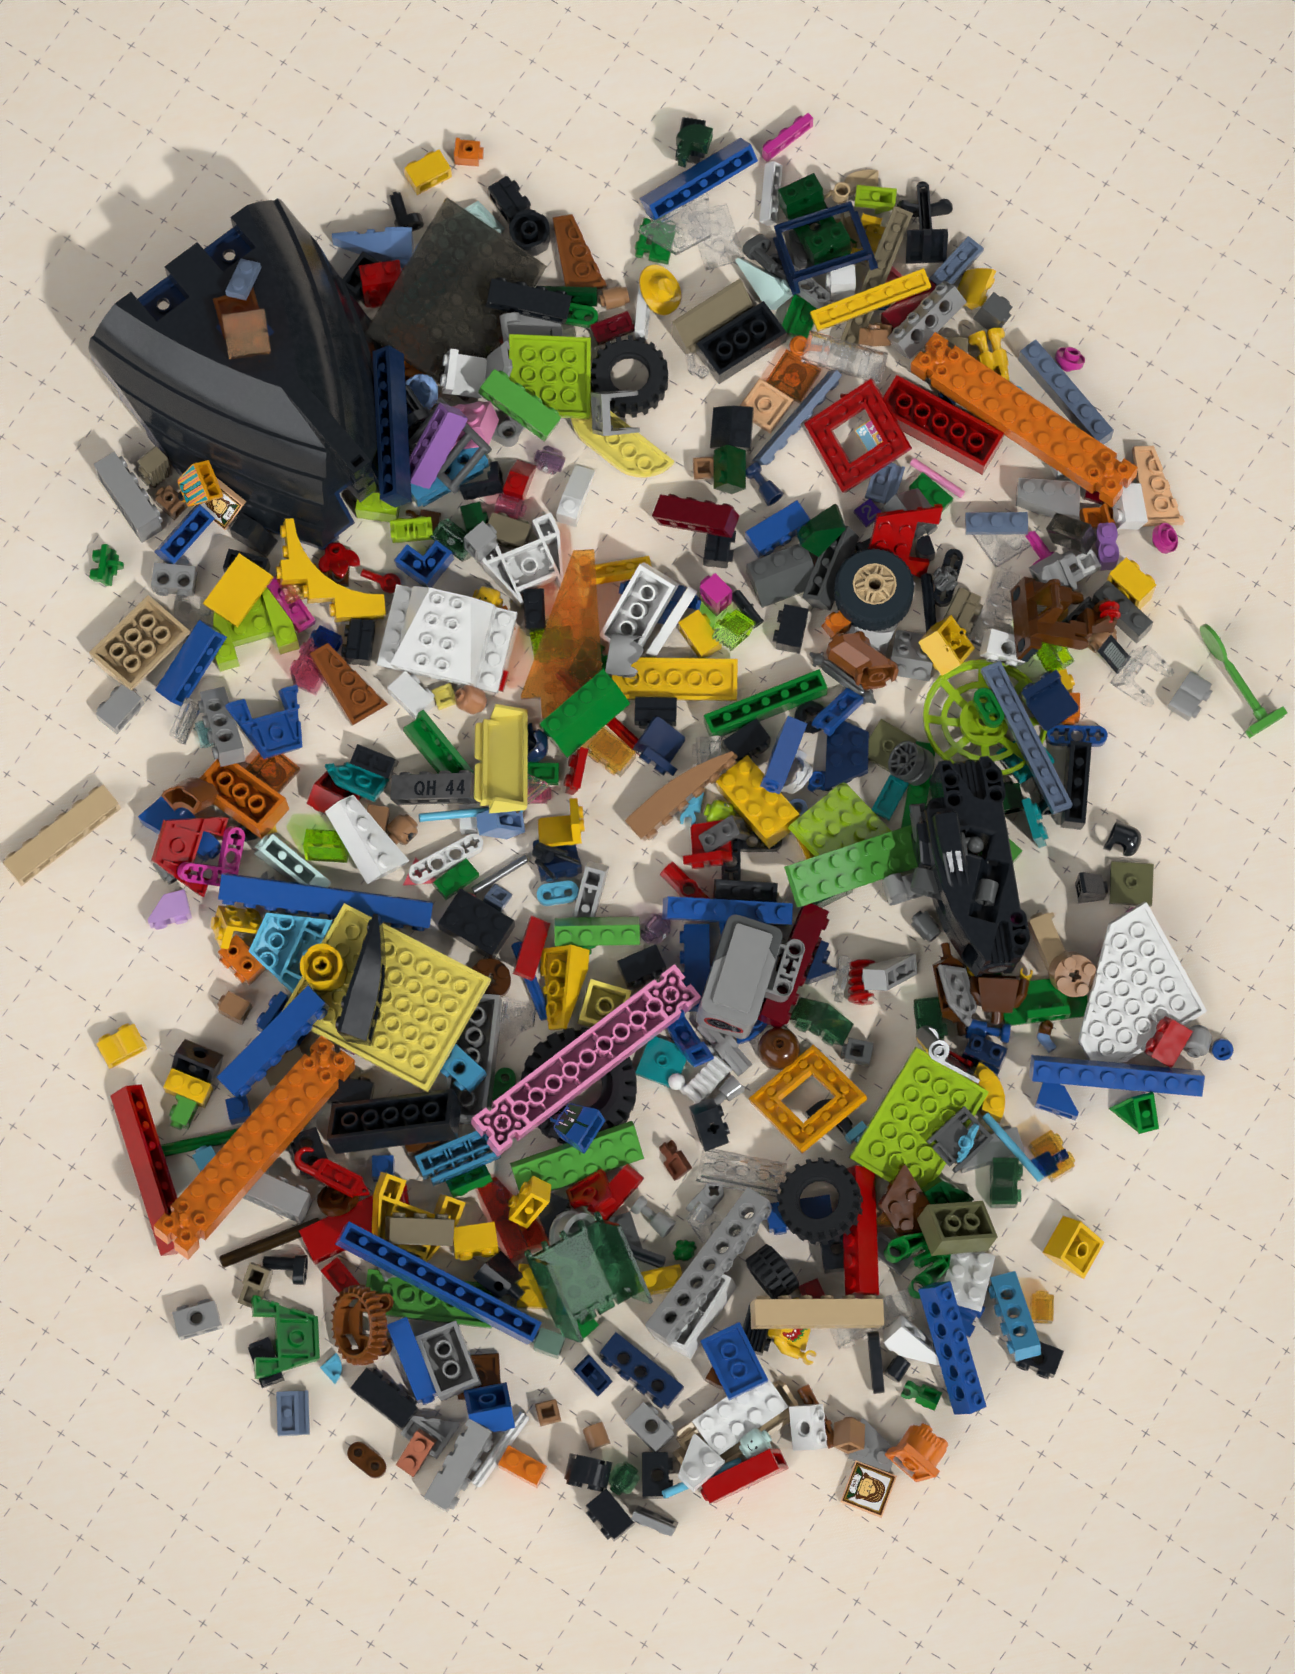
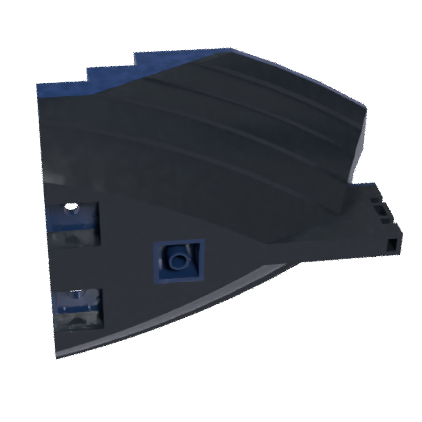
M277 198L276 200H266L246 205L230 217L233 228L205 249L198 242L164 266L167 277L138 299L132 292H129L117 301L90 338L88 349L92 361L117 389L120 400L145 428L150 441L162 451L180 476L192 464L209 460L215 476L246 501L236 517L243 513L258 522L266 530L280 536V526L283 525L285 519L294 518L296 533L300 543L324 550L330 543L339 539V535L355 523L339 493L348 488L359 502H362L376 491V485L379 488L372 352L388 346V343L373 321L361 308L343 279L333 268L317 241L298 221L285 203ZM232 252L235 254V257L232 260H226L224 255ZM240 259L258 262L261 265V270L252 288H254L265 328L224 339L213 298L226 295L225 290ZM166 301L169 303V307L164 310L159 309V303ZM408 427V437L411 438L414 433ZM409 449V458H410V456H411V454H412V451Z

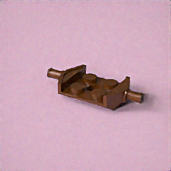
M942 943L943 957L932 964L942 1017L953 1021L957 1025L958 1036L967 1035L965 1024L948 1006L938 965L966 968V966L951 955L950 943Z

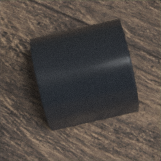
M929 535L922 536L917 541L915 555L917 558L929 559V561L934 560L936 552Z
M897 1355L884 1371V1375L899 1383L911 1364L903 1357Z

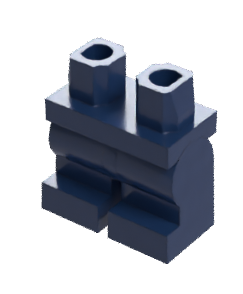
M972 1033L961 1057L972 1061L974 1067H977L980 1061L983 1062L982 1064L993 1071L998 1077L1006 1059L1008 1048Z

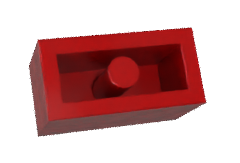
M1165 1016L1157 1024V1031L1153 1038H1150L1146 1043L1144 1053L1165 1066L1172 1068L1193 1031Z

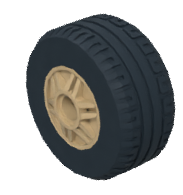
M864 549L849 556L840 566L834 587L835 604L837 609L854 627L868 631L886 630V628L889 629L902 621L908 613L913 600L914 580L908 565L898 555H894V553L884 549Z

